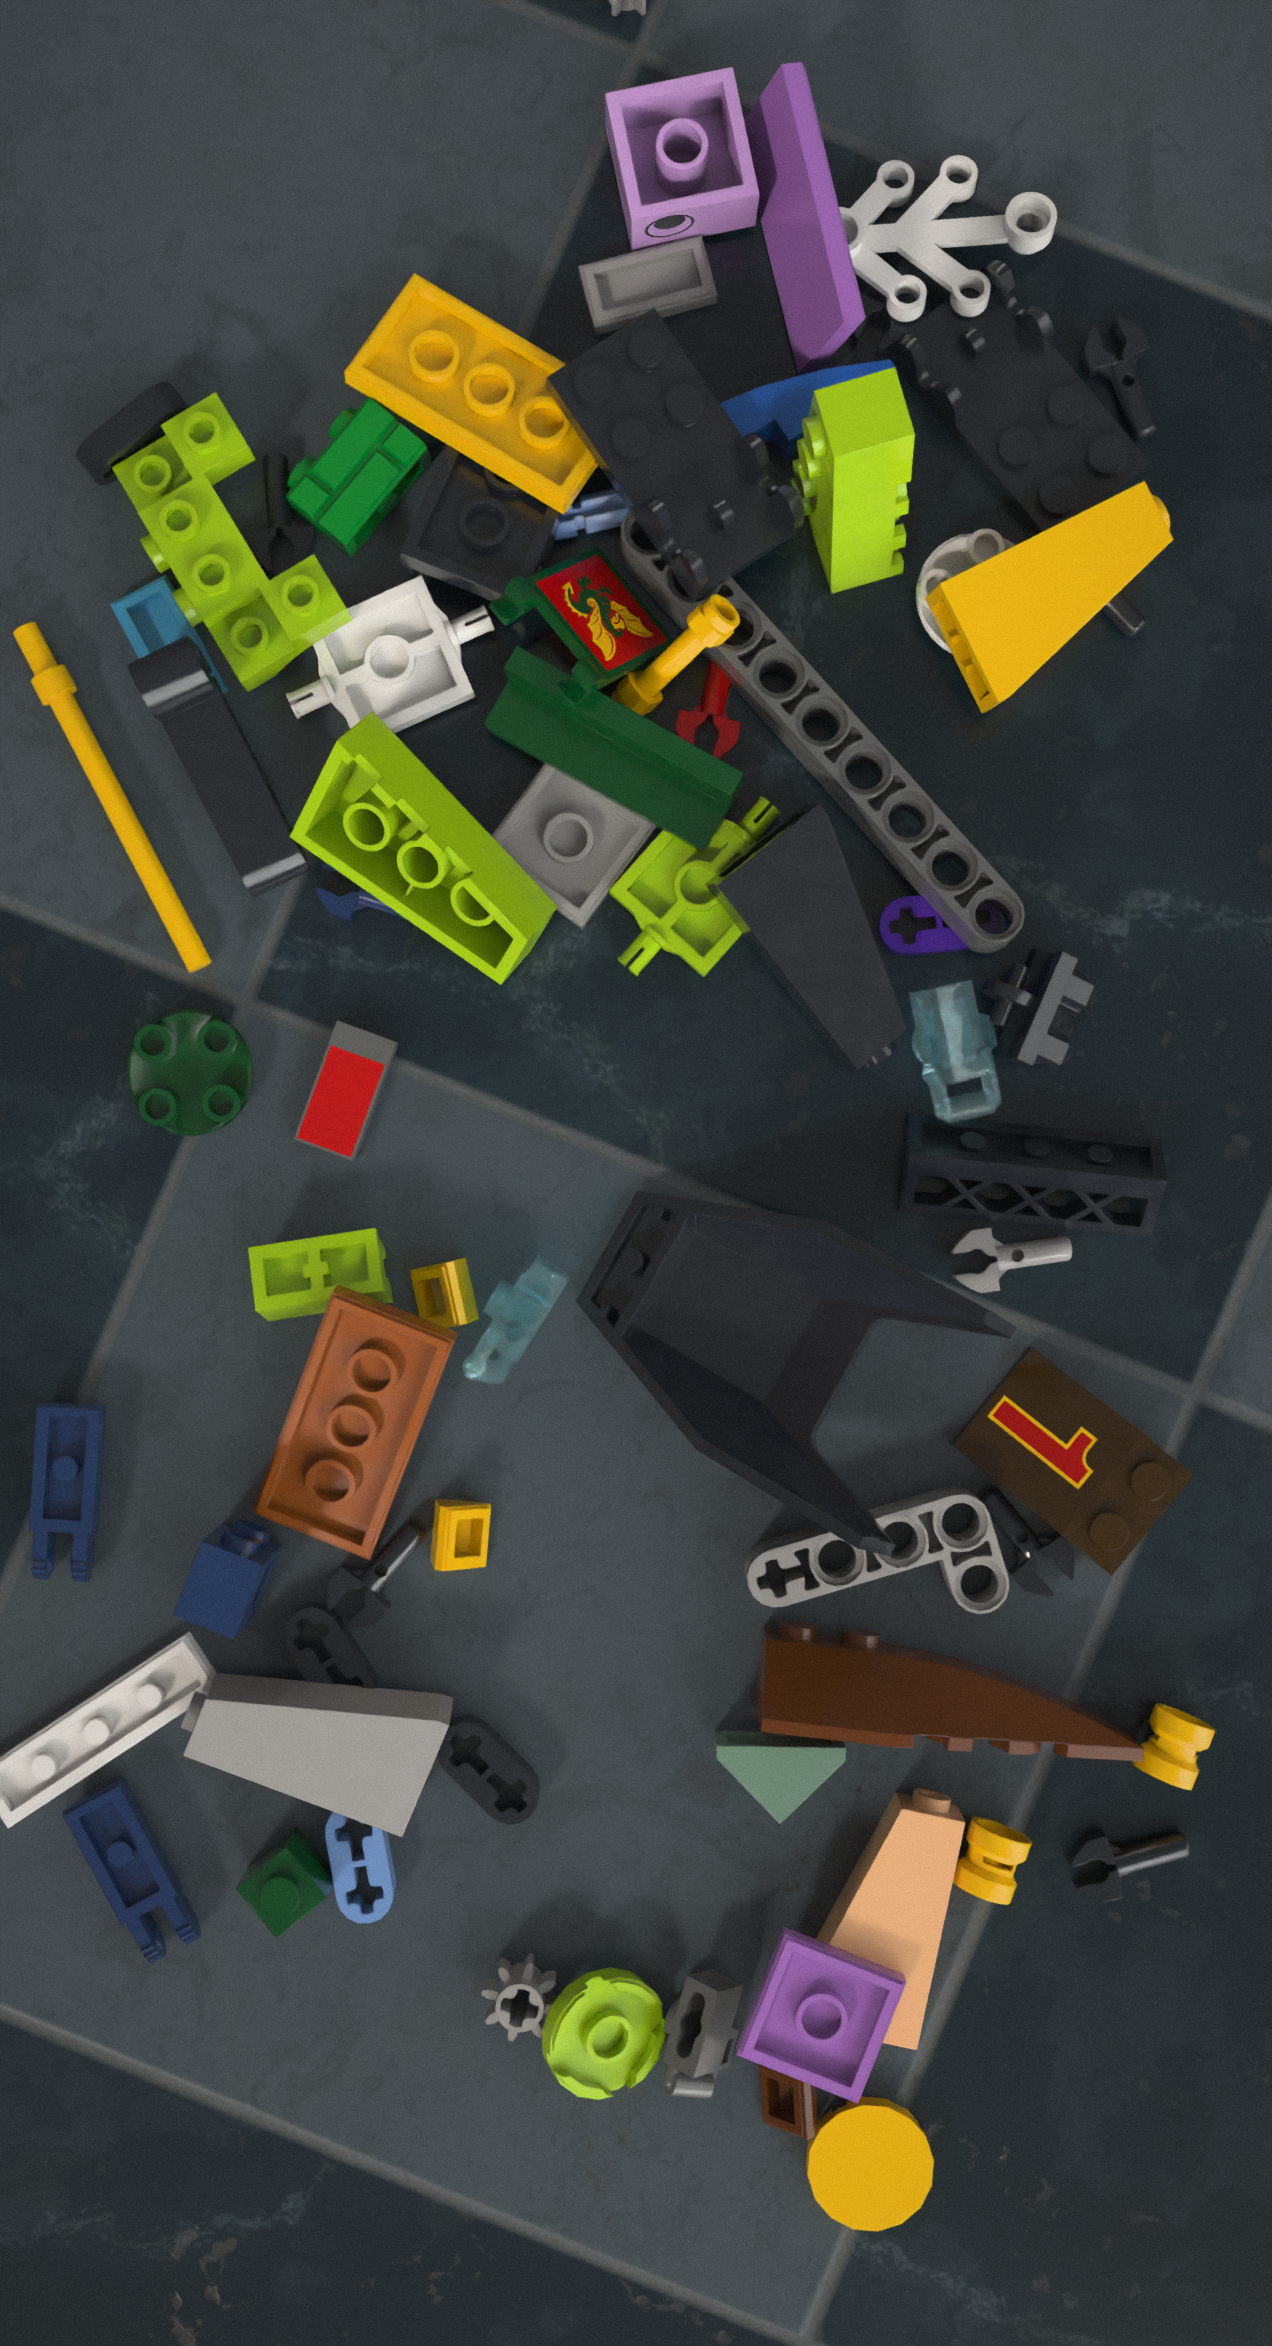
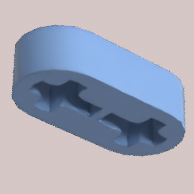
M332 1811L325 1826V1839L336 1901L340 1911L348 1919L357 1923H372L380 1920L389 1911L396 1893V1877L388 1832L371 1826V1828L366 1830L362 1840L363 1851L356 1853L352 1834L349 1832L341 1833L339 1829L345 1825L348 1817ZM366 1866L368 1881L371 1886H381L383 1889L377 1892L374 1904H365L362 1895L351 1894V1891L356 1888L359 1881V1867Z

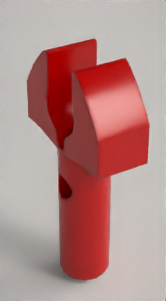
M724 641L726 644L735 646L731 642ZM709 660L701 702L691 711L679 709L675 734L694 745L695 732L705 725L707 719H711L713 722L712 728L718 735L713 756L721 760L736 747L741 722L731 720L725 711L730 682L722 670L713 661Z

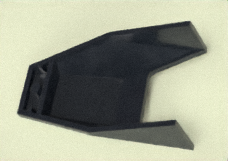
M637 1191L576 1300L577 1304L696 1450L857 1549L886 1556L891 1555L896 1544L821 1455L816 1446L818 1429L873 1330L885 1320H896L1011 1339L1017 1328L990 1310L824 1220Z

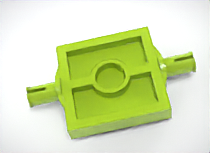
M761 796L738 824L724 819L705 851H698L662 830L609 890V894L634 915L642 930L621 956L617 957L618 961L626 967L638 952L644 949L639 957L630 965L629 971L638 976L640 971L662 948L664 951L680 956L704 978L743 933L705 883L753 846L777 817L781 816L779 810L773 805L758 823H754L768 808L770 802Z

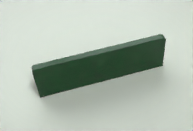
M516 645L504 666L508 683L485 720L487 731L698 851H705L743 788V773L599 691L593 693L580 704L570 707L555 689L559 682L565 680L570 675Z

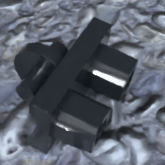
M1032 949L1025 966L1016 962L1012 963L1005 982L990 978L985 979L981 992L997 1000L988 1022L999 1026L988 1051L989 1054L1004 1061L1031 1066L1034 1063L1052 1067H1059L1062 1064L1070 1045L1069 1036L1050 1028L1053 1017L1058 1007L1068 1012L1079 1013L1087 1005L1094 988V983L1075 969L1078 961L1077 958L1063 951L1050 953L1039 949Z

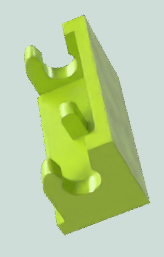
M376 1228L248 1247L255 1311L267 1321L325 1313L332 1291L337 1284L383 1303L393 1302L391 1284L389 1279L386 1278L383 1259L386 1258V1252L383 1242L378 1237Z

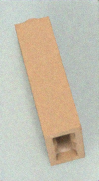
M915 1788L912 1796L894 1793L816 1937V1940L904 1974L906 1985L882 2043L914 2050L918 2048L965 1827V1820L957 1805L950 1804L951 1798L948 1795L924 1788Z

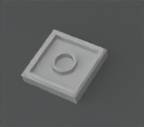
M544 764L492 834V837L558 906L556 910L583 929L607 897L609 890L621 878L657 827Z

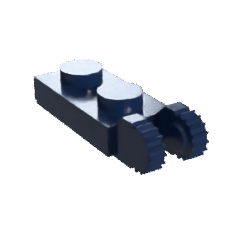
M47 1400L38 1402L36 1408L29 1530L33 1531L31 1570L35 1579H49L51 1577L56 1562L55 1532L73 1533L72 1556L70 1560L73 1581L89 1582V1579H91L95 1553L94 1533L98 1531L106 1404Z
M123 1776L68 1805L62 1811L66 1824L121 1926L127 1925L137 1946L140 1947L144 1958L152 1964L165 1957L167 1953L164 1938L158 1930L153 1917L148 1913V1911L159 1905L162 1906L176 1934L183 1943L187 1945L201 1937L200 1934L202 1932L199 1920L193 1912L187 1897L180 1892L182 1886Z

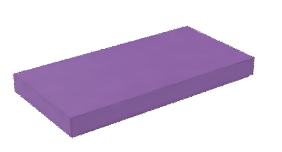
M802 62L780 65L745 118L744 123L760 194L758 212L797 373L802 374L818 371L865 320L866 316L806 69L803 67Z

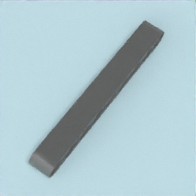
M629 510L623 517L620 536L621 558L627 570L683 632L689 627L687 616L699 604L705 603L713 594L726 598L739 614V625L748 631L751 638L742 645L733 646L723 642L719 646L706 647L701 652L708 660L713 661L722 670L734 689L911 886L926 899L964 944L971 950L983 954L994 953L1005 947L1022 928L1025 918L1024 905L1015 891L732 577L693 603L689 597L683 596L676 590L675 585L678 580L657 550H644L635 545L633 538L641 533L643 529ZM777 670L789 676L793 687L785 693L769 692L763 687L759 678L768 671ZM814 717L826 719L835 729V736L828 741L813 740L806 735L802 724L804 721ZM856 764L866 765L876 774L878 785L864 790L856 788L848 781L845 770ZM899 811L912 814L919 822L920 834L909 838L899 836L890 827L888 816ZM943 858L953 860L962 870V883L948 886L939 882L933 874L932 862ZM980 906H991L999 910L1005 919L1006 926L1004 932L1001 934H990L982 930L976 922V909Z

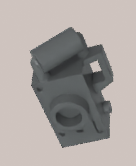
M714 1969L686 1976L681 1997L670 2007L664 2024L665 2032L669 2034L662 2062L668 2065L663 2079V2088L667 2095L704 2099L712 2096L718 2071L729 2068L739 2030L733 2028L732 2025L744 1986L742 1983Z

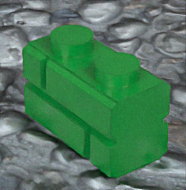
M369 397L358 410L353 406H349L338 415L328 433L332 441L317 459L312 455L303 458L294 468L287 482L291 490L286 495V498L292 510L307 524L314 525L318 533H321L348 558H352L432 463L428 447L402 423L397 422L390 413Z

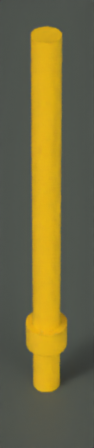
M30 622L14 630L13 635L35 675L31 679V683L42 705L51 706L189 973L206 967L212 960L73 695L77 691V687L64 664H57L36 622Z

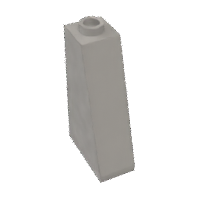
M216 1673L208 1695L195 1691L180 1727L192 1732L183 1756L402 1837L448 1730L454 1698L438 1693L385 1688L368 1689L353 1685H332L299 1680Z

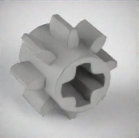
M531 1953L525 1958L524 1963L513 1965L503 1957L499 1960L498 1966L500 1982L489 1979L484 1980L481 1995L486 1999L496 2001L487 2009L485 2022L489 2025L499 2021L502 2026L508 2029V2041L513 2042L518 2032L532 2030L533 2034L539 2038L542 2036L544 2025L543 2013L548 2014L550 2006L557 1999L555 1995L546 1994L555 1986L557 1973L555 1970H550L542 1974L534 1966V1954ZM518 1989H525L530 1992L524 2005H518L513 2002Z

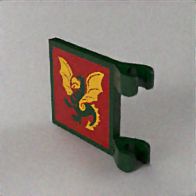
M598 546L527 578L516 576L510 579L504 586L506 593L492 600L489 604L490 609L505 626L513 623L536 607L579 660L571 669L572 675L559 682L555 687L570 707L580 704L600 688L655 660L674 642Z

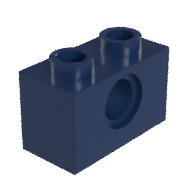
M235 1519L233 1525L223 1522L201 1541L173 1616L235 1639L256 1615L283 1544L270 1540L271 1531L252 1521Z

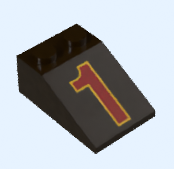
M1032 1347L1026 1350L951 1442L952 1446L1111 1576L1194 1476L1142 1432Z

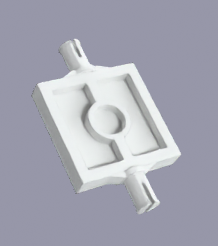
M421 575L347 608L353 620L313 644L318 656V670L321 679L291 693H286L297 719L332 703L346 718L350 729L373 711L393 733H397L476 697L462 666L460 644L495 629L484 604L449 621L447 616L434 604Z

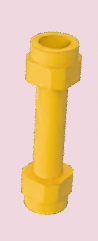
M713 594L705 603L699 604L687 616L689 627L644 671L631 672L617 684V688L612 692L611 699L641 716L650 713L663 699L661 690L704 648L719 646L733 634L734 629L740 624V617L735 607L726 598L718 594Z

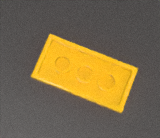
M416 273L412 275L344 371L346 384L565 515L598 466L594 457L545 387L547 377L566 364Z

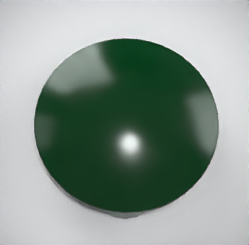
M198 1009L171 1011L143 1026L134 1037V1043L127 1061L128 1087L142 1118L151 1125H156L165 1131L177 1135L197 1136L221 1129L242 1111L253 1086L254 1067L248 1045L233 1025L216 1014Z

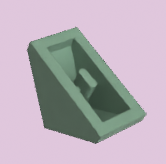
M714 1731L716 1759L779 1824L846 1761L844 1741L760 1731Z

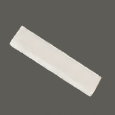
M190 1631L0 1756V1817L7 1828H10L188 1710L195 1691L208 1695L217 1672Z

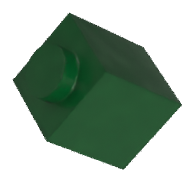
M295 1827L247 1867L236 1890L277 1939L328 1897L333 1885L331 1867L301 1830Z

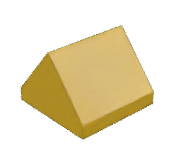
M466 1257L410 1270L418 1312L421 1318L446 1328L461 1326L479 1319Z
M435 1498L430 1562L435 1570L451 1571L486 1567L491 1504Z

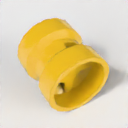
M1156 1703L1149 1719V1724L1155 1734L1150 1735L1148 1741L1141 1743V1746L1144 1748L1143 1762L1132 1761V1764L1161 1781L1182 1789L1192 1790L1199 1773L1196 1764L1198 1758L1196 1751L1200 1752L1209 1748L1216 1729L1186 1712L1165 1704Z
M974 1816L971 1818L965 1834L969 1845L965 1856L957 1860L953 1883L981 1899L1008 1905L1011 1903L1017 1886L1013 1877L1018 1864L1026 1861L1032 1841L1026 1835L1007 1825L991 1819Z

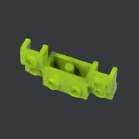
M215 392L161 424L160 426L164 430L165 436L115 465L112 469L149 531L148 535L139 539L160 573L171 568L182 586L172 592L180 609L192 627L202 621L204 622L240 683L247 692H250L275 677L304 650L353 619L314 554L271 580L267 578L212 487L214 484L256 460Z

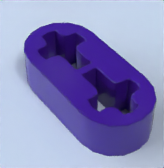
M922 895L906 896L893 900L884 908L877 920L876 932L880 943L887 951L896 956L909 957L971 950L950 927L943 928L941 916ZM991 906L978 907L976 913H984L986 923L981 924L979 927L986 933L995 934L999 927V911ZM900 910H909L911 920L932 919L933 929L920 930L913 935L912 944H903L902 935L891 933L889 924L899 919Z

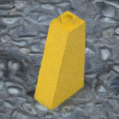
M1145 481L940 583L925 598L982 714L1010 697L1173 541L1169 531L1170 518L1168 511L1159 497L1151 495Z

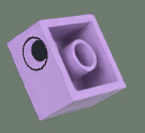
M733 67L605 93L606 131L631 251L646 249L702 234V237L756 225L760 194Z

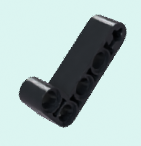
M186 635L128 664L129 672L139 693L152 715L164 726L251 896L256 898L310 871V864L301 845L289 837L293 829L215 676L211 677L210 673L212 670L199 646Z

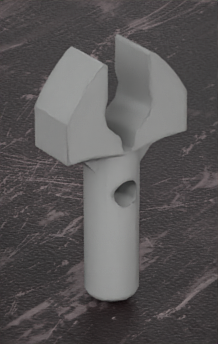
M991 1227L966 1231L949 1250L951 1254H958L978 1249L984 1255L993 1256V1261L986 1263L983 1269L977 1273L967 1272L952 1275L959 1283L979 1293L1000 1291L999 1279L1007 1269L1068 1261L1073 1253L1071 1241L1067 1236L1002 1244L992 1237Z

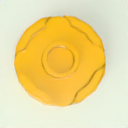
M861 2096L858 2103L848 2100L846 2101L847 2105L839 2107L833 2113L831 2109L819 2119L814 2138L808 2140L806 2170L814 2198L832 2219L853 2230L881 2231L900 2225L921 2208L932 2187L934 2159L926 2134L908 2109L886 2098Z

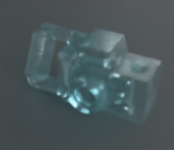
M972 980L942 984L909 993L916 1026L912 1036V1049L915 1056L923 1062L922 1076L924 1081L930 1086L936 1117L950 1124L994 1114L996 1108L1002 1102L992 1049L998 1044L994 1024L988 1022L990 1015L978 1013ZM981 1077L983 1090L948 1098L946 1085Z
M536 1254L526 1272H523L519 1279L514 1281L513 1285L501 1279L482 1310L483 1313L492 1317L474 1351L464 1361L463 1372L465 1376L471 1380L494 1385L503 1383L513 1362L518 1363L568 1283L569 1274ZM493 1349L500 1352L497 1359L489 1357Z

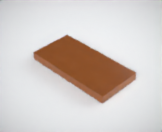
M337 1284L330 1296L252 1513L370 1560L458 1332Z

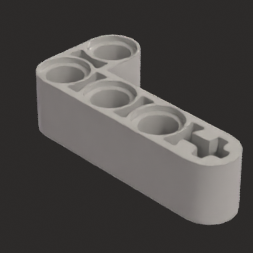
M959 1486L943 1487L868 1510L883 1530L887 1525L900 1521L908 1523L912 1527L913 1535L907 1547L900 1551L892 1552L890 1556L857 1549L851 1545L852 1555L844 1567L835 1570L824 1568L819 1564L818 1560L822 1547L832 1540H844L820 1525L765 1540L755 1545L747 1554L744 1564L746 1581L753 1597L761 1604L773 1608L788 1606L935 1561L939 1563L948 1591L966 1611L976 1614L990 1613L1002 1605L1009 1591V1578L990 1514L986 1506L975 1495ZM957 1503L970 1505L973 1511V1519L970 1526L961 1533L952 1534L945 1532L942 1527L944 1512L950 1506ZM805 1549V1558L814 1575L811 1578L805 1579L799 1566L783 1572V1584L771 1587L768 1578L757 1579V1577L766 1574L765 1563L770 1560L777 1559L782 1569L801 1565L796 1551ZM974 1565L989 1567L991 1579L985 1590L978 1594H968L961 1590L960 1581L968 1568Z

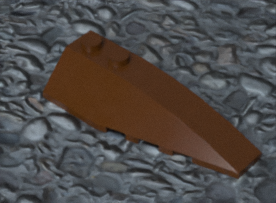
M779 1621L778 1629L763 1627L754 1699L761 1732L899 1748H913L915 1735H921L929 1740L942 1743L943 1747L947 1750L972 1752L976 1739H988V1743L991 1746L1001 1749L1008 1754L1033 1755V1753L1040 1752L1041 1743H1054L1053 1752L1064 1757L1143 1762L1144 1748L1131 1733L1072 1701L1014 1676L950 1655L880 1641V1633L868 1629L843 1628L841 1636L816 1634V1625L801 1621Z

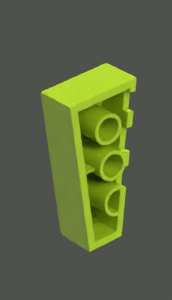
M892 367L814 390L809 415L802 418L804 437L797 440L799 459L793 460L795 478L789 479V486L797 490L802 500L805 516H808L830 594L903 573L904 561L899 548H903L906 545V531L903 524L895 526V521H899L900 516L908 514L909 510L906 483L911 481L915 433L896 368Z
M373 711L336 741L289 836L500 985L532 950L558 907Z

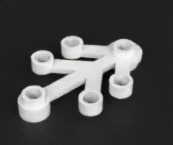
M955 155L947 158L942 163L939 177L896 223L872 225L886 207L903 206L912 196L915 179L914 171L907 163L900 160H891L884 163L878 169L876 181L850 209L845 207H839L855 274L887 297V310L894 319L910 322L917 319L924 311L927 295L926 286L916 276H902L876 253L898 252L951 292L950 304L956 313L965 317H974L981 314L987 307L991 291L990 281L982 272L968 270L940 248L1008 243L1017 253L1024 255L1033 254L1045 248L1052 239L1057 221V210L1053 202L1043 194L1025 192L1015 196L1010 201L1005 215L936 220L952 202H964L975 191L978 177V168L975 162L969 157ZM959 174L968 181L958 184L950 181L948 177ZM897 179L903 182L904 186L897 189L890 188L885 182ZM1022 226H1029L1034 228L1037 232H1026L1019 228ZM972 288L977 290L980 296L970 299L964 297L960 291ZM902 293H909L915 296L917 300L907 304L900 302L896 296Z

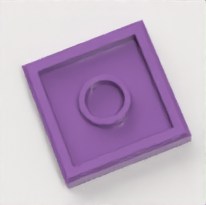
M783 1927L737 2042L736 2054L858 2103L906 1985L905 1976Z

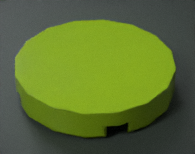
M612 1967L587 1972L567 1985L550 2006L542 2028V2054L558 2082L578 2097L597 2100L614 2096L611 2091L618 2090L624 2085L630 2089L641 2082L659 2060L667 2037L664 2029L665 2019L662 2014V2003L657 1993L648 1983L632 1971Z

